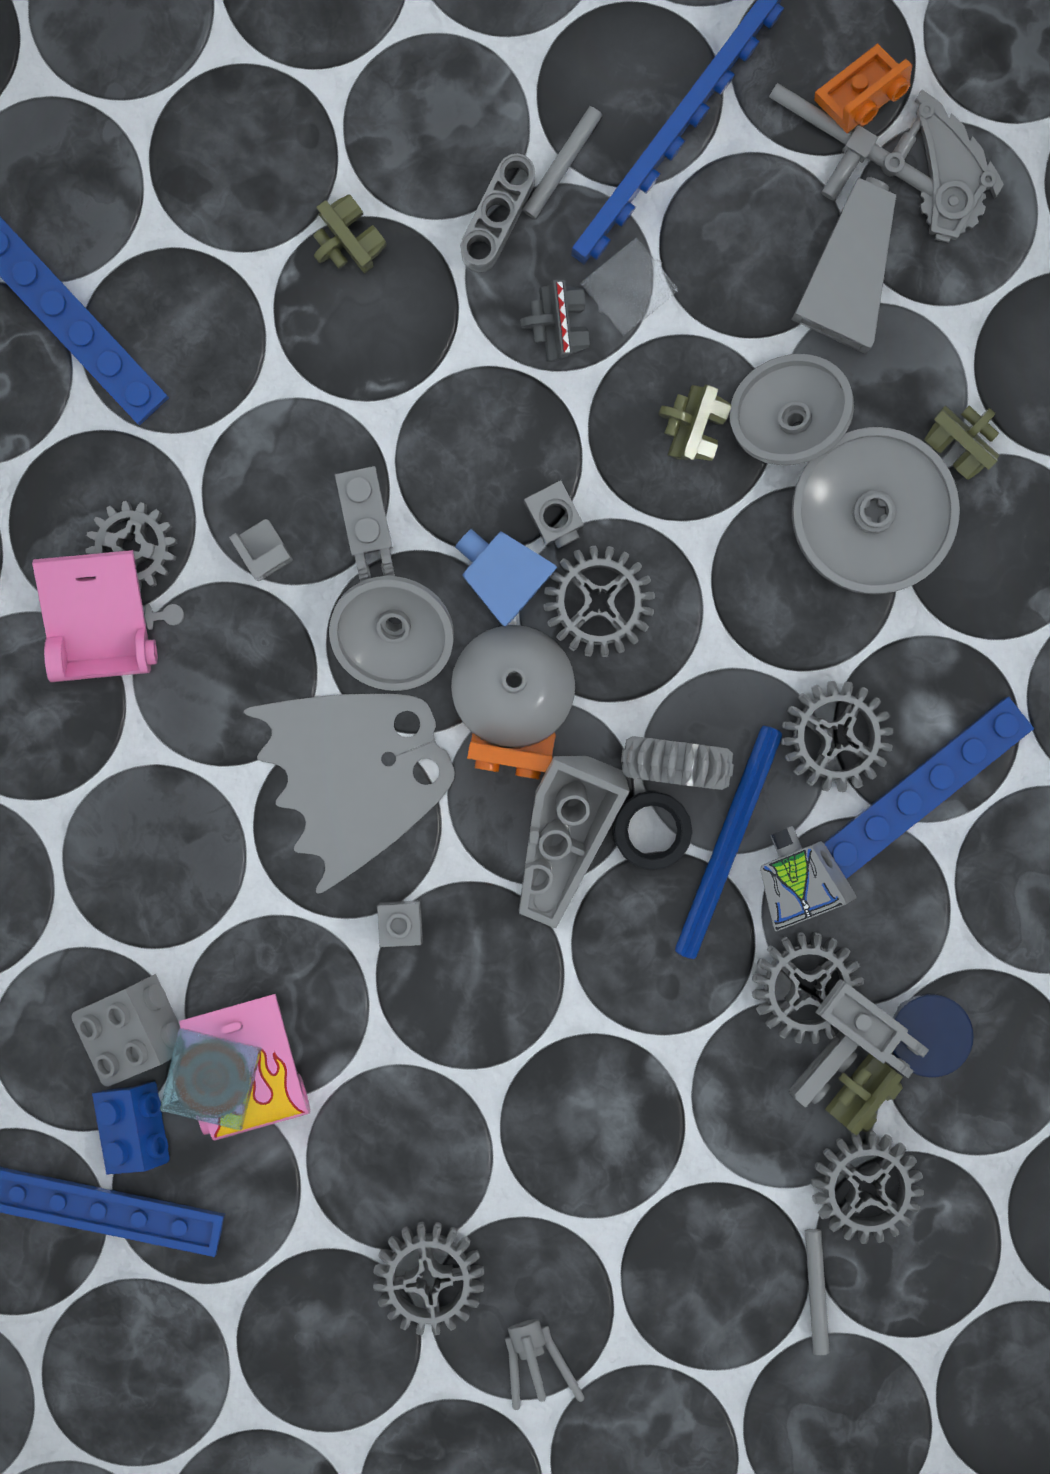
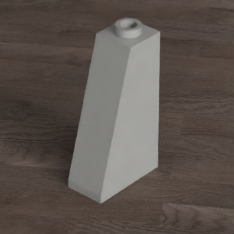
M858 177L791 319L864 354L871 349L875 341L896 194L888 191L889 186L886 183L872 177H867L866 180Z

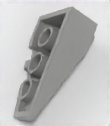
M589 756L553 757L535 791L519 914L557 928L629 793L627 779L622 770Z

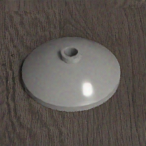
M809 354L780 356L755 368L740 383L731 401L730 424L736 440L752 457L774 465L805 463L828 452L845 435L854 413L852 389L844 373L826 359ZM795 422H802L800 425L792 426Z
M380 576L359 582L344 593L332 613L329 637L332 650L338 662L355 679L374 688L401 691L421 686L441 672L452 652L454 627L446 606L430 589L407 578ZM395 617L400 619L402 623L393 624L388 619Z
M507 625L506 627L500 626L485 631L464 648L453 670L451 691L454 706L460 719L473 734L496 746L521 748L547 739L563 724L574 700L575 678L567 655L552 638L530 627ZM513 674L518 675L522 683L519 687L512 688L506 683L507 677Z

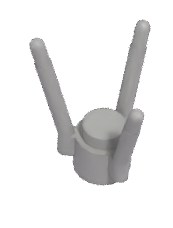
M531 1319L508 1327L509 1337L505 1338V1342L509 1352L512 1407L514 1410L520 1409L518 1353L521 1360H527L538 1400L541 1402L546 1400L536 1359L537 1356L544 1354L543 1345L546 1346L576 1399L579 1402L584 1400L585 1397L577 1381L552 1340L549 1326L541 1327L539 1319Z

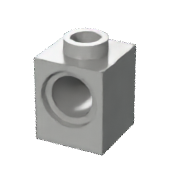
M561 480L524 499V504L546 547L555 543L559 549L580 538L577 531L582 529L584 524ZM557 506L564 509L568 517L566 524L560 528L549 527L543 517L548 508Z
M421 900L380 902L377 905L379 947L415 946L422 944Z

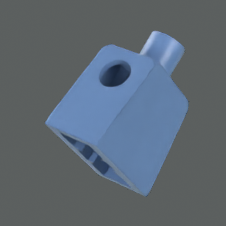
M470 529L455 546L472 562L462 574L463 578L504 627L509 625L548 581L551 574L557 570V567L552 562L501 531L488 544L475 531Z

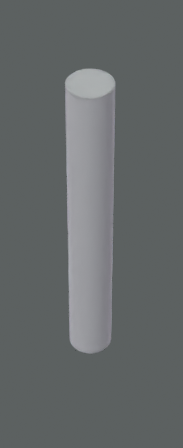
M592 106L588 107L522 209L525 214L533 219L537 218L602 118L603 114Z
M821 1229L805 1230L813 1354L827 1355L830 1351Z

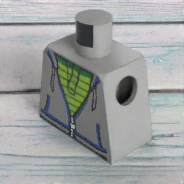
M793 826L770 835L779 858L761 865L760 871L775 931L846 905L857 898L822 841L802 848Z

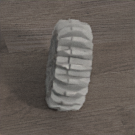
M596 546L590 547V559L584 560L580 550L574 551L577 565L573 567L568 560L562 559L560 565L567 572L563 577L558 572H553L550 576L553 581L559 583L558 589L545 587L544 594L556 597V602L544 604V611L557 610L558 614L557 617L548 620V626L555 627L562 623L564 629L557 634L556 638L562 641L568 634H571L574 639L570 643L569 649L572 651L578 648L580 641L587 643L584 655L588 657L592 655L594 645H600L602 657H608V644L614 643L618 653L624 652V645L620 640L623 637H626L631 644L635 645L638 642V638L631 630L636 627L640 631L646 632L649 628L645 622L639 620L640 614L644 616H653L654 609L642 607V601L653 600L655 593H642L640 587L646 586L651 582L650 577L644 576L639 580L635 578L634 574L639 572L642 565L637 562L630 570L627 569L624 564L627 562L629 554L626 552L621 554L618 562L611 560L614 548L610 546L606 548L604 558H598ZM592 568H605L616 572L619 576L605 586H598L593 584L581 572ZM572 581L583 595L584 605L575 616L569 619L565 609L564 598L566 589ZM628 584L633 596V610L626 623L615 608L614 600L615 596ZM584 586L591 592L598 591V595L601 591L607 593L612 587H615V590L609 595L606 602L609 608L608 611L614 618L607 611L600 613V609L597 612L591 611L585 617L582 615L589 609V605L592 602V598L589 596L590 592ZM600 617L611 624L617 632L605 636H594L584 633L579 628L591 618Z
M828 681L827 695H824L819 685H814L811 687L815 698L813 701L807 695L801 693L797 698L804 706L803 710L801 711L794 706H790L787 710L790 715L797 718L796 722H782L783 729L793 730V738H782L781 745L789 746L794 744L795 751L787 753L785 759L786 761L800 759L801 763L794 768L793 772L796 775H801L809 769L811 772L806 779V783L810 786H813L820 776L823 777L821 782V789L823 791L830 790L833 779L836 780L839 792H846V779L850 778L855 788H860L863 786L859 775L861 772L871 780L877 776L870 767L872 762L880 767H885L887 761L878 756L877 753L879 750L892 751L893 746L891 744L881 743V735H892L893 728H880L879 722L890 717L889 713L880 712L876 715L874 714L873 710L879 706L881 701L879 698H873L867 704L863 701L868 693V689L865 687L860 688L855 696H851L853 690L852 682H845L841 693H838L836 682ZM830 702L848 704L845 711L831 723L812 715L819 707ZM858 712L863 716L868 726V747L863 745L853 733V726L857 720ZM838 725H843L842 728L844 729L841 735L854 747L849 744L842 745L836 743V748H831L832 737L820 726L825 729L832 728L834 730L838 729ZM806 726L811 728L821 740V746L815 762L810 757L805 746L804 731ZM843 750L861 758L855 765L845 770L830 771L826 769L830 760H833Z
M636 736L626 739L625 749L622 750L621 762H623L622 773L628 778L720 790L729 787L730 776L733 775L734 764H732L733 753L728 748Z
M797 932L796 946H792L788 937L784 936L781 938V944L785 949L782 953H779L772 945L767 948L769 954L775 958L771 964L765 959L760 958L757 964L767 970L766 976L753 974L752 980L758 984H764V989L752 991V997L759 1000L766 999L767 1002L760 1004L756 1010L759 1015L772 1011L773 1014L765 1022L770 1029L782 1022L778 1033L780 1037L786 1038L793 1028L795 1029L794 1041L801 1044L804 1040L805 1031H808L811 1042L817 1044L820 1039L818 1030L823 1029L829 1039L835 1038V1032L831 1024L822 1017L814 1020H797L788 1015L794 1009L797 1011L802 1006L808 1004L819 1008L826 998L825 986L832 978L831 974L835 970L838 972L839 979L851 987L864 984V979L860 976L850 977L849 974L856 971L860 966L857 961L843 963L850 954L848 948L843 947L835 954L833 953L837 946L836 939L830 937L824 947H821L822 935L820 933L814 932L811 937V943L807 944L805 934ZM808 954L819 955L828 959L822 966L818 965L811 971H801L790 961L798 956ZM782 969L791 981V989L784 997L785 1001L779 1006L775 997V983ZM794 973H797L802 979H806L809 982L816 979L817 985L813 987L817 989L815 993L822 1000L820 1003L813 996L810 997L806 993L799 996L798 991L803 989L799 987L800 982L796 979Z
M874 1131L867 1132L865 1143H862L859 1134L856 1136L851 1133L853 1145L847 1147L844 1140L838 1138L836 1139V1145L841 1151L836 1155L828 1148L823 1151V1154L830 1160L829 1165L816 1162L815 1169L825 1176L812 1178L811 1184L817 1189H824V1191L814 1194L812 1199L815 1204H826L818 1211L821 1219H828L833 1216L828 1225L833 1232L844 1226L843 1237L846 1240H850L856 1230H858V1239L861 1244H867L869 1232H873L876 1241L881 1243L884 1242L882 1230L888 1228L889 1232L896 1237L899 1235V1230L894 1225L900 1220L906 1226L911 1225L912 1221L905 1212L907 1209L912 1212H919L920 1206L911 1200V1197L924 1195V1190L921 1187L911 1184L920 1181L923 1175L919 1170H910L917 1163V1160L913 1155L903 1157L906 1147L902 1143L896 1144L890 1150L892 1145V1137L885 1134L879 1144H877V1137ZM868 1155L883 1158L880 1163L875 1162L867 1169H858L849 1163L858 1157ZM895 1166L899 1176V1191L895 1201H892L885 1193V1184L891 1177L888 1173ZM840 1172L850 1181V1190L844 1197L846 1202L841 1208H839L835 1198V1184ZM855 1175L861 1181L865 1180L867 1183L873 1182L872 1184L881 1199L873 1193L862 1192V1189L859 1187L860 1184L853 1176ZM870 1205L878 1206L885 1211L872 1218L852 1216L855 1211L860 1213L862 1209Z
M419 1222L417 1236L413 1235L410 1228L404 1227L402 1229L404 1243L397 1237L391 1236L388 1244L394 1252L381 1249L378 1257L386 1264L375 1265L373 1271L377 1276L384 1278L374 1282V1291L387 1292L378 1299L379 1306L394 1305L388 1312V1319L394 1320L402 1314L404 1317L401 1322V1329L406 1330L411 1321L417 1322L416 1334L423 1335L425 1324H432L433 1334L439 1335L440 1322L443 1321L449 1330L456 1329L454 1315H457L463 1321H467L470 1314L464 1305L477 1308L479 1299L472 1293L484 1291V1283L474 1279L484 1275V1267L471 1265L480 1258L479 1251L472 1250L464 1253L470 1245V1239L464 1237L458 1243H455L457 1229L454 1227L449 1229L447 1236L440 1235L442 1229L440 1222H435L433 1233H426L425 1223ZM431 1248L445 1251L456 1260L460 1267L453 1268V1265L438 1263L433 1256ZM418 1249L419 1265L413 1270L405 1271V1275L395 1277V1269L399 1262L407 1254ZM426 1261L432 1277L440 1278V1280L435 1278L432 1296L426 1280H419L417 1278H423ZM463 1280L464 1282L458 1295L447 1305L439 1307V1292L445 1287L453 1286L454 1281ZM399 1289H404L405 1292L420 1294L424 1299L427 1309L417 1307L408 1302L401 1295Z

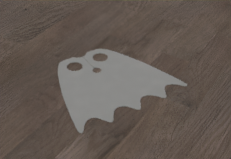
M343 694L288 700L249 707L244 710L246 715L265 721L272 729V736L259 752L257 759L282 767L288 775L287 786L277 798L276 805L282 808L295 809L301 812L305 818V829L295 844L294 851L317 855L324 860L325 872L316 888L317 894L325 892L348 877L399 839L437 804L454 780L455 771L448 752L440 748L436 741H434L436 722L431 709L420 698L402 694ZM403 711L415 713L420 720L418 732L411 737L399 735L394 728L396 716ZM385 752H392L396 756V761L392 766H385L382 763L381 757ZM426 758L436 762L439 767L438 778L435 782L428 785L420 784L413 775L415 764L419 760Z

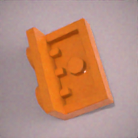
M877 43L815 92L814 101L846 133H849L858 125L864 126L876 116L879 108L890 100L893 102L897 101L908 91L912 64L907 59L898 64Z
M554 732L547 739L531 746L506 748L490 744L472 733L467 759L476 760L474 768L499 772L501 764L517 767L516 776L540 780L541 772H546L552 761L556 734Z

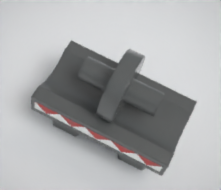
M553 280L550 285L540 287V300L530 302L532 316L521 318L520 323L522 329H533L535 343H545L547 362L560 361L573 353L589 348L590 339L587 327H570L569 313H580L585 309L584 289L566 286L565 280Z

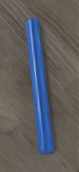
M763 726L759 731L675 947V951L681 956L689 959L697 957L780 744L782 732L777 729Z

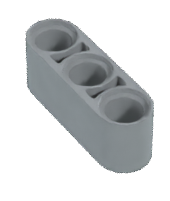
M518 153L510 154L501 161L460 244L462 261L471 271L478 273L486 272L495 265L533 190L535 168L532 161L525 155ZM513 168H520L527 173L528 179L521 185H512L507 182L505 178L506 173ZM493 205H502L508 209L510 214L502 222H493L487 217L486 213ZM478 241L485 242L491 248L490 254L480 260L472 258L468 253L470 245Z

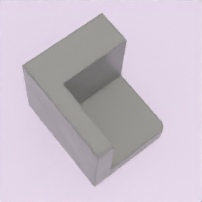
M267 519L240 535L235 533L229 537L252 576L257 581L263 580L294 561L271 522Z

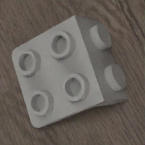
M156 974L85 1006L72 1014V1021L101 1083L107 1087L157 1067L187 1050L181 1027Z

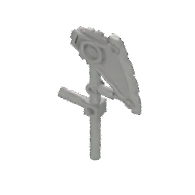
M779 83L775 85L769 95V98L845 144L842 150L845 152L844 156L821 191L822 195L832 201L836 200L859 161L863 163L868 158L879 165L885 175L889 177L897 176L921 191L920 198L923 199V203L920 204V210L922 214L927 215L926 222L929 225V234L935 235V240L949 243L950 239L956 240L960 234L965 233L967 227L972 229L979 222L978 216H983L986 208L982 203L986 199V194L983 192L990 189L995 199L1004 185L992 162L990 161L987 165L985 153L981 145L973 136L969 140L962 122L952 113L949 118L943 105L924 90L920 91L914 101L919 104L915 122L908 132H904L892 153L875 144L879 137L860 125L855 130L852 129L849 133H846L826 112ZM919 129L925 144L930 177L905 162L906 156L917 140L915 136Z

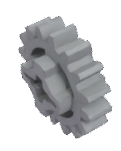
M128 501L122 502L121 512H117L111 506L106 507L109 518L104 520L95 517L94 521L100 527L98 532H87L86 536L95 540V546L85 549L86 553H106L105 547L112 549L113 552L127 551L123 549L124 541L131 542L135 536V542L141 545L139 552L133 551L136 568L137 565L147 559L153 560V563L147 569L137 573L140 591L141 581L144 580L150 586H156L157 583L154 575L157 572L165 576L169 574L167 568L163 566L165 560L176 561V556L168 552V547L178 544L177 539L166 537L165 534L173 526L169 522L158 523L162 513L157 509L147 515V504L142 502L138 504L136 511L132 510V506ZM128 520L124 529L116 533L110 532L116 524ZM147 523L156 533L158 546L151 544L146 536Z

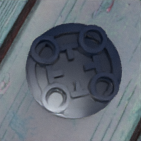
M922 994L906 1000L898 1006L893 1019L908 1029L907 1033L929 1049L924 1057L914 1054L902 1041L894 1049L895 1057L901 1058L909 1064L914 1074L930 1078L942 1077L954 1072L966 1061L973 1045V1027L967 1013L959 1004L942 995Z

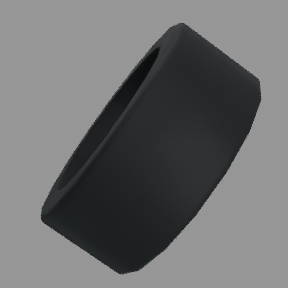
M656 791L638 793L626 800L621 806L613 825L615 844L623 857L635 866L649 870L667 868L679 861L689 848L693 833L691 819L684 806L672 796ZM657 806L664 808L671 813L676 822L677 834L675 841L669 849L660 854L650 855L642 853L633 846L629 839L628 827L630 819L643 807Z

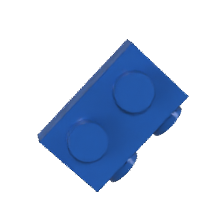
M155 1082L92 1093L106 1175L144 1172L169 1162L168 1141L162 1118L161 1101Z

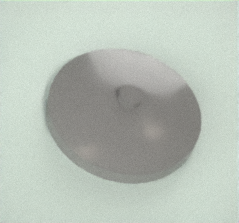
M868 427L845 433L832 449L807 463L798 479L792 500L794 533L799 547L808 562L819 574L833 584L862 594L892 593L910 587L926 578L941 564L948 554L959 525L960 506L958 491L945 462L922 440L906 432L891 428Z

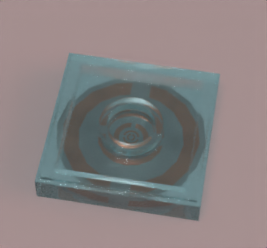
M180 1028L160 1111L242 1130L262 1048Z

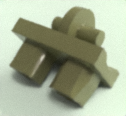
M348 194L331 205L327 200L318 205L316 208L320 212L319 216L335 237L330 238L323 228L313 235L321 246L314 254L315 259L319 263L331 259L339 269L348 262L340 251L344 247L364 274L374 267L372 260L379 255L387 244L374 225L356 238L347 228L364 215L353 197Z
M692 385L688 397L677 395L673 408L668 406L660 407L659 416L669 420L664 434L674 437L668 456L679 460L698 459L712 461L714 459L718 440L703 435L707 421L723 425L732 407L730 403L717 396V388L709 385H704V387Z
M945 405L934 418L936 422L924 439L940 454L956 439L966 450L953 463V466L967 480L978 474L984 467L989 470L998 461L997 458L1000 456L978 435L980 432L992 442L999 434L988 423L996 414L991 408H988L980 416L969 405L961 413L972 424L969 427Z
M869 1053L851 1077L844 1072L840 1075L838 1079L844 1083V1086L825 1110L856 1136L860 1131L869 1132L877 1122V1113L875 1112L885 1100H894L903 1089L900 1083L903 1077L889 1065L883 1064Z

